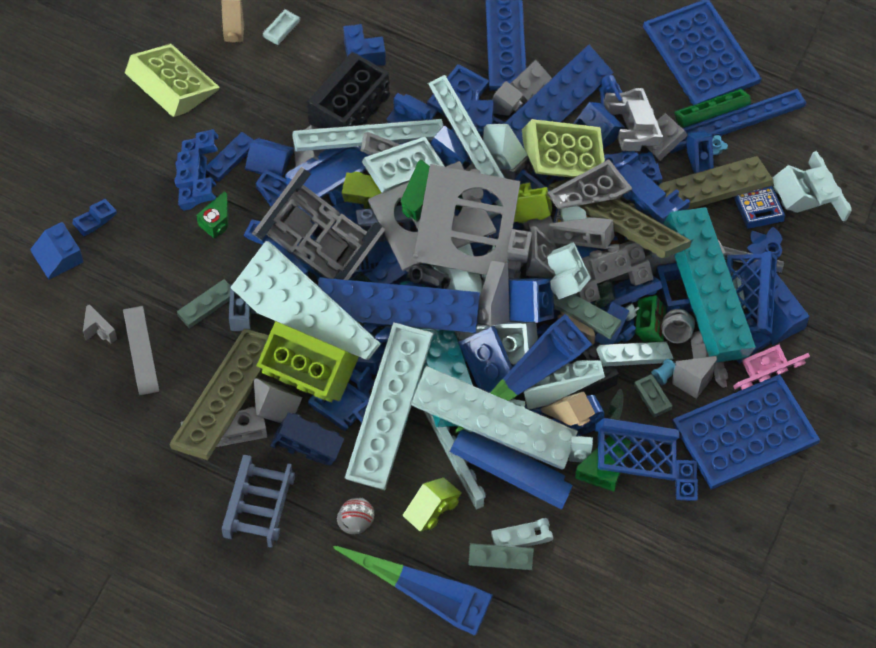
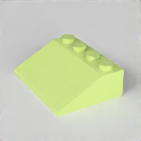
M172 44L131 55L125 71L135 83L173 117L189 112L220 88Z
M532 119L522 129L523 145L536 174L575 178L605 162L600 127Z

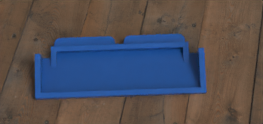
M361 146L326 149L319 154V160L311 158L287 172L285 184L288 185L299 169L303 167L311 173L303 185L322 198L344 184L346 172H365L367 169L362 161L370 155L361 152Z
M464 429L461 430L449 451L561 510L573 486L564 481L565 475L508 446L473 431L470 433Z

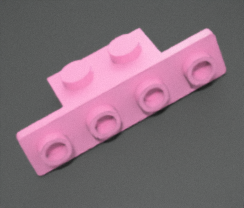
M780 345L771 347L742 360L749 378L736 383L733 387L734 389L741 387L743 390L753 386L752 382L759 380V382L771 378L770 375L773 373L781 375L787 372L788 367L792 365L797 368L806 364L805 360L810 355L807 353L787 361Z

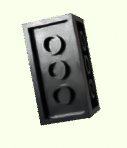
M351 52L307 101L309 124L318 129L366 125L368 118L372 114L374 115L382 102H386L390 96L389 72Z

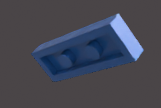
M241 132L206 166V174L220 182L248 155L250 143L254 140Z

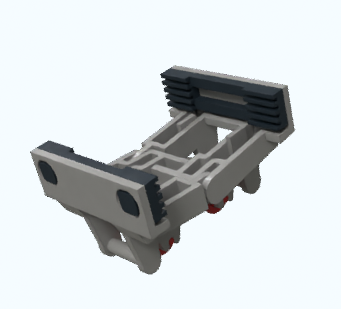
M301 167L252 234L261 241L267 234L324 278L349 280L385 229L375 222L366 232L346 216L340 214L335 208L303 185L311 173ZM294 206L295 209L292 211V213L289 215V217H288V218L286 219V221L283 223L282 220L285 218V216L288 214V212H289V211L291 210V208ZM318 226L323 231L314 241L310 236ZM348 246L347 250L344 252V254L342 255V257L339 259L338 262H336V260L338 259V257L341 255V253L344 251V249Z

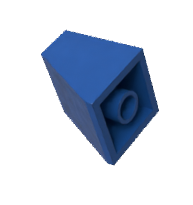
M508 278L510 321L541 322L553 319L554 299L550 283L553 278Z

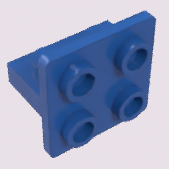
M397 93L394 97V110L388 116L387 123L432 120L437 114V109L408 94L403 96Z

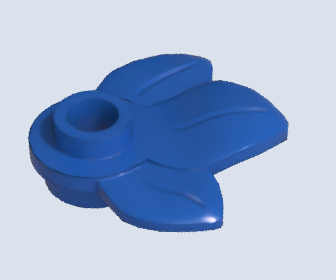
M774 227L768 231L767 235L752 231V244L747 249L752 254H763V252H771L769 250H773L774 252L772 253L779 258L782 254V247L780 246L782 236Z

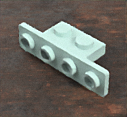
M815 151L808 162L811 169L805 171L804 177L819 203L823 205L832 202L842 221H846L852 211L851 206L843 196L841 188L834 181L832 173L825 166L823 158Z

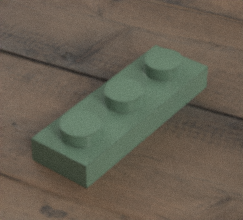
M223 279L178 310L177 316L190 329L230 301V285Z
M470 543L469 565L532 570L534 548Z

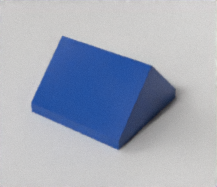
M258 138L250 143L245 170L262 174L266 169L283 177L294 148Z

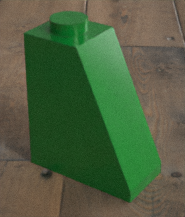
M422 159L418 161L401 199L403 214L407 218L414 219L416 222L421 217L430 168Z
M611 436L605 440L609 447L616 443ZM624 438L622 443L629 450L631 441ZM618 445L612 448L619 459L625 454ZM597 447L577 466L575 479L614 492L621 473L598 469ZM608 453L604 455V464L613 465L615 463ZM627 456L621 460L623 464L625 463Z

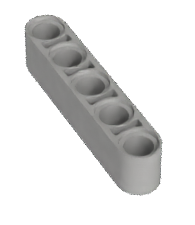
M143 306L123 309L139 396L159 392Z

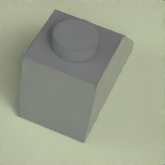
M505 81L492 99L494 102L493 114L509 116L513 111L517 112L523 104L521 100L524 94Z

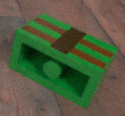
M657 296L639 299L635 333L644 343L663 342L664 335L661 325L666 315V307Z

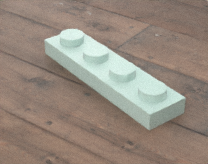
M667 342L599 345L596 349L602 366L663 363L665 359L673 360Z

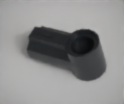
M429 264L414 265L408 271L409 279L413 283H421L431 288L446 289L450 284L448 274L434 269Z

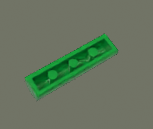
M740 89L676 111V122L681 128H685L749 106L751 98L749 94Z

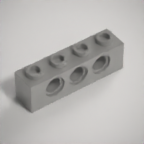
M249 407L246 410L238 411L216 447L267 438L264 418L256 416V407ZM243 422L248 423V424L245 425V426H241V425H240V424L243 423Z

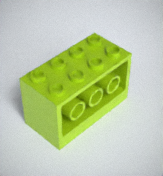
M275 321L256 366L262 368L261 373L279 379L281 382L295 386L299 390L311 393L315 397L332 403L333 399L341 400L359 356Z

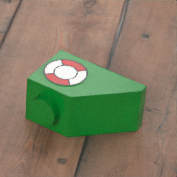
M225 191L197 214L198 226L214 239L219 234H223L228 227L229 204Z

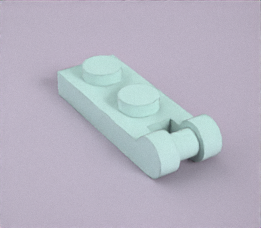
M547 518L491 531L494 545L527 547L550 542L554 539L552 532L549 531L548 527L550 524ZM541 530V534L536 535L535 531Z

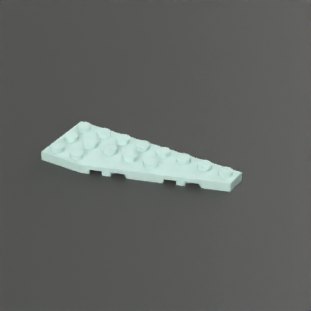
M265 241L230 287L257 313L363 359L369 360L381 344L269 241Z

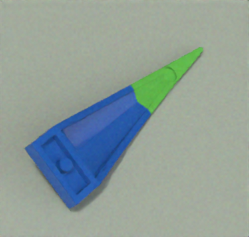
M564 314L546 330L490 394L509 401L574 361L592 343L571 319ZM459 426L456 432H460L464 428Z
M334 546L335 550L387 581L455 627L477 635L493 595L468 584Z

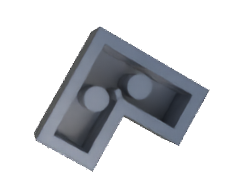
M230 288V330L243 331L244 328L251 330V314L259 313Z

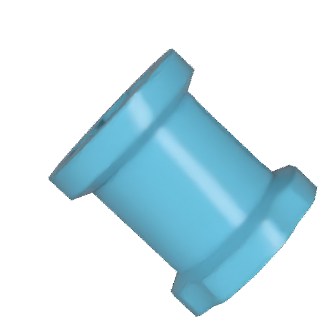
M665 359L662 366L652 371V375L659 384L664 385L667 383V379L674 373L675 363L670 359Z

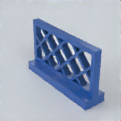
M772 252L728 255L727 267L732 281L738 277L743 282L736 289L737 295L745 287L752 292L745 300H742L738 295L741 307L746 306L750 311L745 317L746 321L753 315L757 318V327H749L750 332L772 334L777 257ZM733 260H741L744 263L737 272L733 269ZM754 260H761V266L756 271L749 266ZM748 267L753 274L744 281L739 275ZM757 277L760 280V285L753 291L748 284ZM756 296L759 299L758 305L752 310L747 303Z
M603 418L595 424V432H598L599 470L673 481L676 479V440L679 438V430ZM604 435L611 436L616 443L609 447L604 441ZM624 438H629L634 444L630 450L622 443ZM648 441L653 449L647 453L640 443ZM661 444L670 445V453L667 456L659 448ZM616 445L625 453L620 459L612 450ZM635 448L644 456L640 461H637L631 453ZM654 451L663 459L658 464L650 456ZM608 453L615 463L613 465L604 464V455ZM628 456L634 466L627 468L621 460ZM647 459L653 469L647 471L640 463ZM664 461L670 467V474L664 473L659 467Z

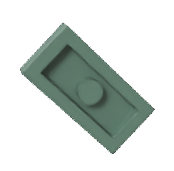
M652 374L634 382L635 389L654 418L672 410L670 401Z

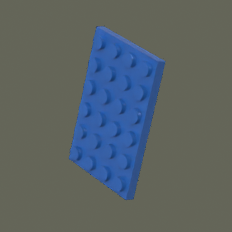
M710 0L699 1L643 23V28L693 105L761 83V77Z
M780 374L672 420V424L675 429L679 430V436L693 460L697 461V467L711 490L820 442L818 435Z

